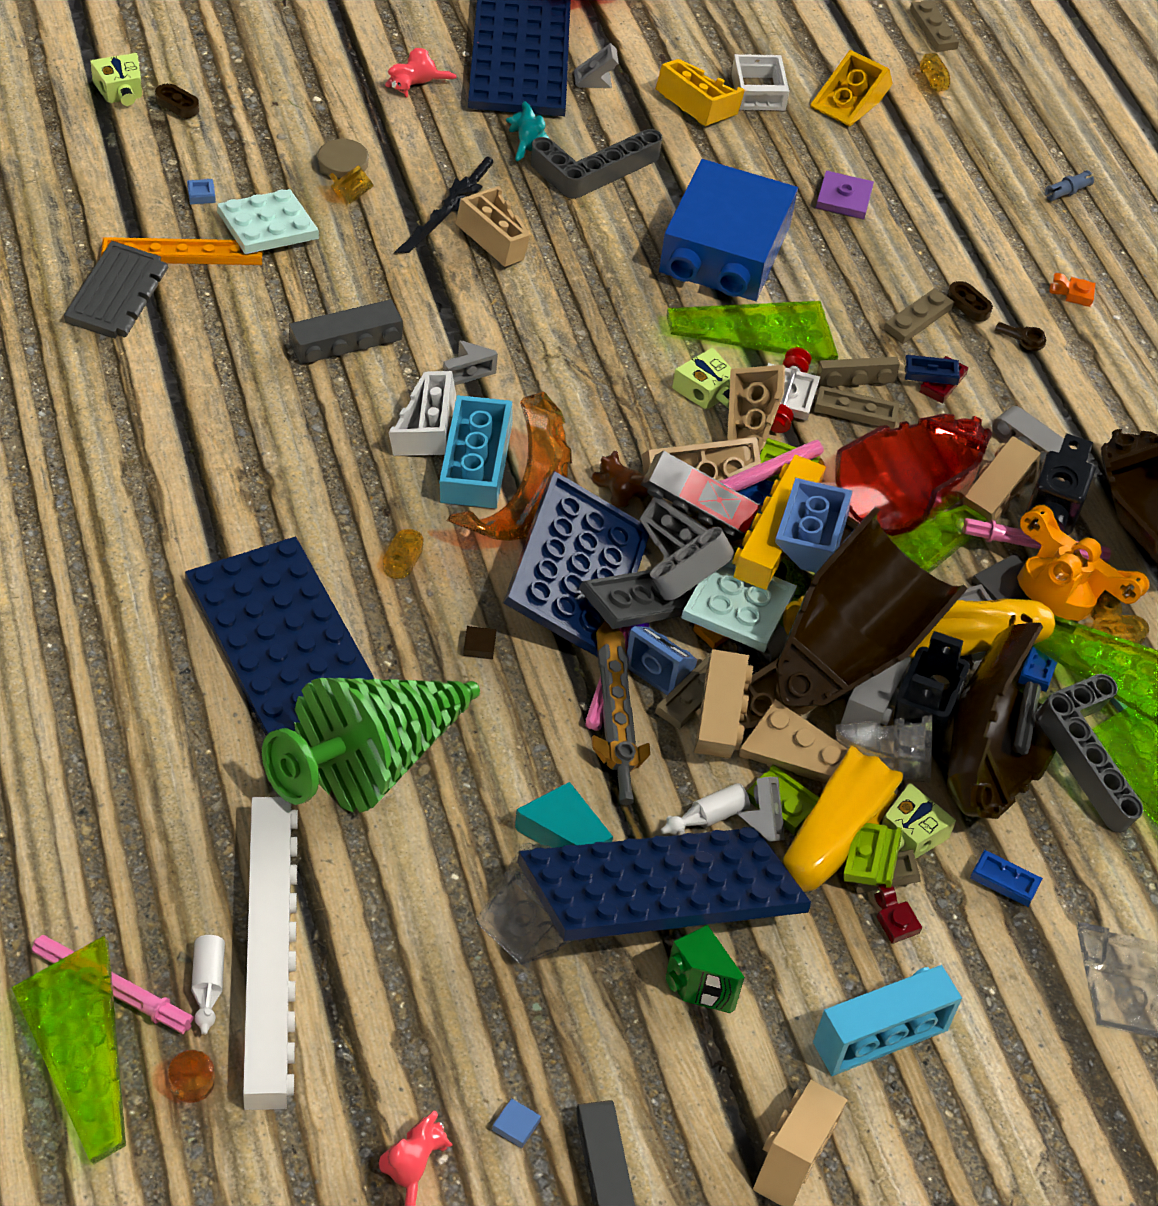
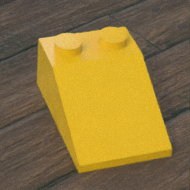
M849 50L814 98L810 107L850 127L875 107L893 84L890 69Z

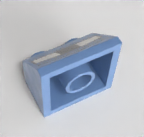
M634 626L630 631L627 649L628 669L664 694L668 695L696 667L697 659L687 650H683L669 641L663 634L657 633L650 627Z

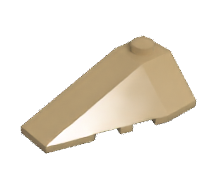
M757 437L651 449L641 454L644 476L655 455L662 451H666L717 481L724 480L761 464Z

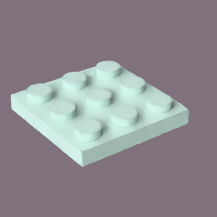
M282 189L263 195L256 194L238 200L231 199L217 204V213L244 254L319 239L318 228L290 189Z
M731 560L698 583L683 610L681 618L765 652L783 617L786 606L791 602L795 594L797 585L773 576L767 590L761 589L734 578L736 565L732 564L733 560Z

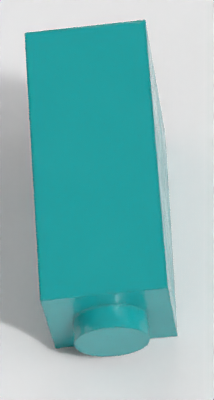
M570 782L531 801L516 811L515 828L517 831L547 848L613 841L612 834Z

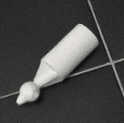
M735 783L694 801L691 808L682 818L679 816H668L666 818L667 823L661 829L662 834L683 835L685 834V826L709 827L736 815L737 812L749 809V796L740 783Z
M203 935L194 941L191 991L200 1007L195 1014V1022L200 1027L203 1035H206L209 1028L215 1023L216 1016L212 1007L223 990L225 941L216 935Z

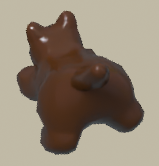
M613 451L609 456H602L599 467L600 472H594L591 480L599 487H606L611 490V505L617 508H625L629 506L632 496L645 498L649 495L647 493L648 489L641 485L645 476L637 470L622 465L617 451Z

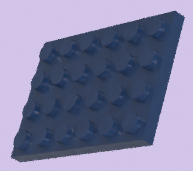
M554 471L548 478L503 604L598 657L596 632L605 619L583 595L579 587L582 581L638 572L649 533L642 522Z

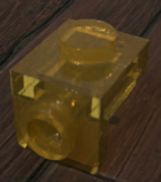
M359 165L339 180L333 172L329 175L334 182L330 187L339 199L344 196L349 204L374 187Z

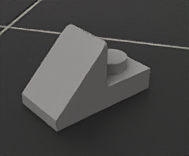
M610 43L574 69L576 86L579 88H612L609 72L619 64L617 49Z
M459 341L458 357L444 361L443 371H452L454 385L496 374L498 354L495 350Z
M778 777L757 778V785L754 787V797L756 803L760 806V810L737 812V814L768 841L785 840Z

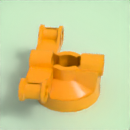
M1037 505L1021 517L1020 527L1022 531L1042 546L1037 555L1028 558L1017 576L1019 586L1031 600L1042 602L1052 610L1054 615L1066 620L1080 621L1087 618L1104 590L1125 604L1135 603L1148 591L1149 580L1144 573L1139 571H1121L1113 568L1100 558L1102 553L1101 546L1095 539L1084 538L1076 542L1062 532L1053 511L1048 506ZM1080 549L1088 552L1089 559L1081 555Z

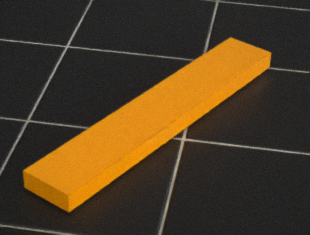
M103 237L101 256L112 240L161 256V261L170 264L262 265L263 251L244 254L236 240Z

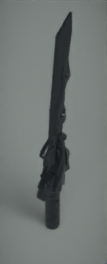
M488 156L485 157L469 178L465 176L461 181L455 178L452 187L447 191V198L442 201V208L440 210H433L430 220L424 226L416 227L411 237L394 253H410L451 211H458L461 198L478 193L483 186L477 184V182L488 171V168L493 165V159Z

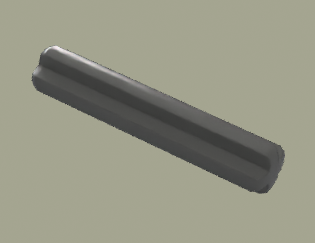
M1031 681L1025 684L1012 746L1013 752L1015 754L1020 753L1022 756L1028 754L1036 718L1035 713L1038 708L1041 686Z

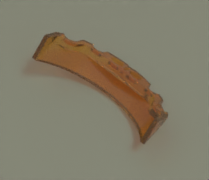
M545 392L523 397L520 402L527 426L528 458L522 482L514 497L503 509L487 518L479 519L472 511L468 510L449 515L447 521L496 540L512 541L527 538L549 476L556 471L567 478L568 464L572 463L571 448L566 443L562 424L566 423L562 411Z

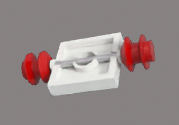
M794 347L787 350L782 364L785 366L784 395L770 429L773 432L784 433L788 431L793 417L808 420L820 376L807 373L812 358L805 349Z

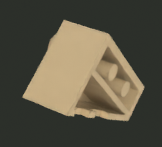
M810 1080L804 1091L797 1089L789 1105L792 1111L789 1112L785 1109L776 1126V1129L780 1130L779 1133L772 1131L763 1147V1150L768 1152L753 1190L780 1206H793L802 1184L806 1183L812 1166L817 1158L820 1157L832 1135L848 1099L813 1080Z

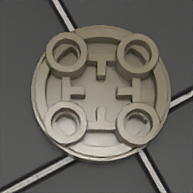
M331 140L323 144L318 151L319 171L323 175L343 178L346 182H354L358 179V175L363 173L368 167L369 154L367 149L361 143L354 140Z

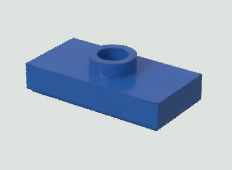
M1046 642L1033 645L1025 661L1018 683L1024 685L1030 681L1034 684L1038 683L1041 686V691L1047 692L1062 648Z
M986 850L983 851L970 879L1029 907L1043 879Z

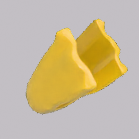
M958 600L909 657L914 658L920 647L929 648L933 631L963 640L960 656L988 651L996 635L1010 625L1030 622L1041 623L1043 628L1033 644L1035 645L1043 642L1053 633L1055 627L1054 614L1042 602L1034 600Z
M850 745L845 757L828 780L816 805L804 820L784 855L782 864L803 892H810L820 887L845 863L850 845L857 832L866 823L879 824L896 799L897 795L894 791L902 782V772L891 770L877 756L862 754L854 745Z

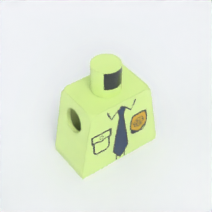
M137 53L90 60L92 81L107 102L121 101L123 105L130 106L137 98L142 97Z
M712 347L675 369L672 388L704 409H709L719 402L729 409L730 372L732 368Z
M910 783L885 814L881 825H886L888 829L896 830L897 827L902 828L899 851L913 849L916 859L949 839L956 820Z

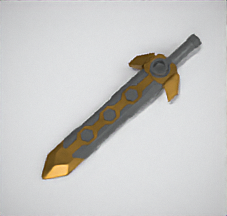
M604 621L596 632L598 664L601 673L606 741L593 735L591 738L592 748L604 764L607 762V766L610 769L617 770L620 805L628 806L634 803L630 772L635 768H639L651 755L650 744L646 743L638 748L636 746L633 712L629 694L625 637L619 628L612 629Z

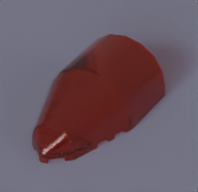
M940 414L919 418L918 424L909 425V422L904 421L900 422L898 428L890 429L888 425L880 426L837 450L835 460L836 485L839 488L852 490L849 512L858 522H861L876 506L880 509L877 514V520L887 535L895 536L912 532L955 505L968 494L989 447L992 437L991 430L983 428L981 425L982 419L972 416V419L961 418L956 420L954 419V414Z

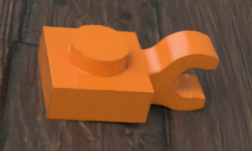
M1061 273L1054 274V283H1050V293L1065 295L1068 302L1091 307L1094 301L1096 283L1071 277L1068 281L1065 275Z

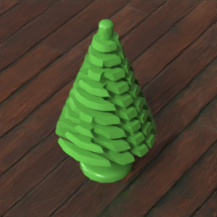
M318 678L311 680L312 683H307L301 690L304 696H298L295 712L300 723L294 722L295 731L287 728L277 729L269 732L263 741L262 760L267 778L274 790L285 801L294 805L303 804L311 800L317 792L318 785H320L328 795L333 790L341 808L351 812L357 808L359 813L368 811L423 756L426 750L436 742L437 738L442 736L447 728L457 720L458 715L468 708L470 701L480 695L479 685L474 681L463 684L459 681H447L448 683H444L441 681L366 680L362 678Z

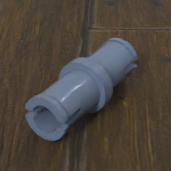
M1089 170L1073 177L1070 175L1066 176L1062 181L1047 186L1045 194L1048 195L1053 192V195L1047 197L1050 201L1065 195L1071 196L1076 194L1079 189L1093 185L1094 177L1086 179L1087 176L1092 174Z

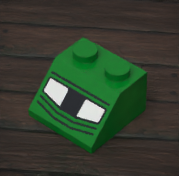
M706 925L675 940L666 972V981L673 992L677 991L685 1002L726 1013L735 1011L745 977L710 927Z

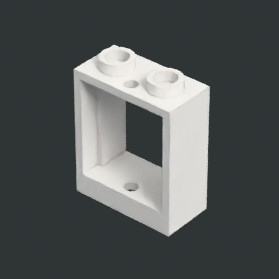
M734 54L731 72L734 89L737 90L738 87L745 89L739 110L786 111L789 88L781 55ZM743 78H773L774 85H744Z

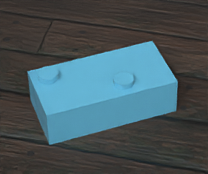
M457 395L439 480L441 503L497 509L513 424L512 401Z
M942 965L932 969L924 967L916 971L911 977L824 1009L813 1044L831 1076H835L948 1031L962 997Z

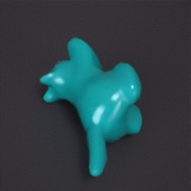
M526 101L522 103V112H518L506 119V122L511 124L509 132H519L520 143L515 156L516 161H520L524 157L526 150H532L534 139L539 137L549 138L544 131L546 124L541 115L535 116L532 108Z

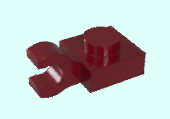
M886 884L879 885L877 887L879 893L874 894L877 904L882 909L878 912L877 919L891 944L920 934L923 927L909 903L905 901L898 904L896 892L892 885L891 888L886 887Z

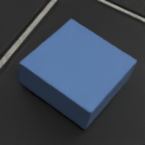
M213 179L187 181L190 204L216 203Z
M511 1098L493 1124L492 1131L518 1147L523 1148L540 1123L541 1116Z

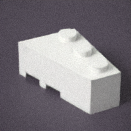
M428 371L423 373L410 395L411 400L408 406L401 410L400 419L396 426H392L388 432L393 456L445 455L456 400L452 371Z

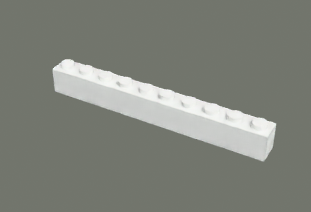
M252 797L243 1090L244 1110L287 1109V1096H294V1074H288V1064H295V1042H288V1033L295 1032V1011H289V1002H295L296 986L295 981H289V972H296V951H289L290 942H296V922H290V913H297V893H290V885H297V865H291V857H297V837H291V829H298V810H291V803L285 801L282 797Z

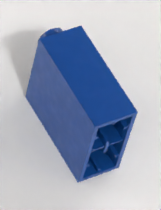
M701 159L665 231L659 272L670 275L679 281L693 282L722 291L729 296H739L757 302L790 228L798 187Z

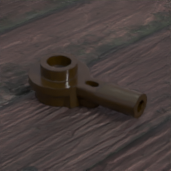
M998 322L995 331L1020 340L1021 345L1029 351L1041 350L1046 345L1045 333L1040 328L1028 326L1025 328H1015L1002 322Z

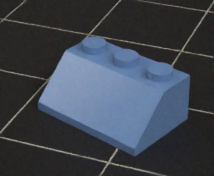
M795 478L775 543L801 570L816 573L839 547L849 515L852 490Z

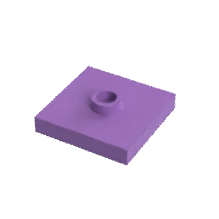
M826 171L816 208L865 219L874 181Z

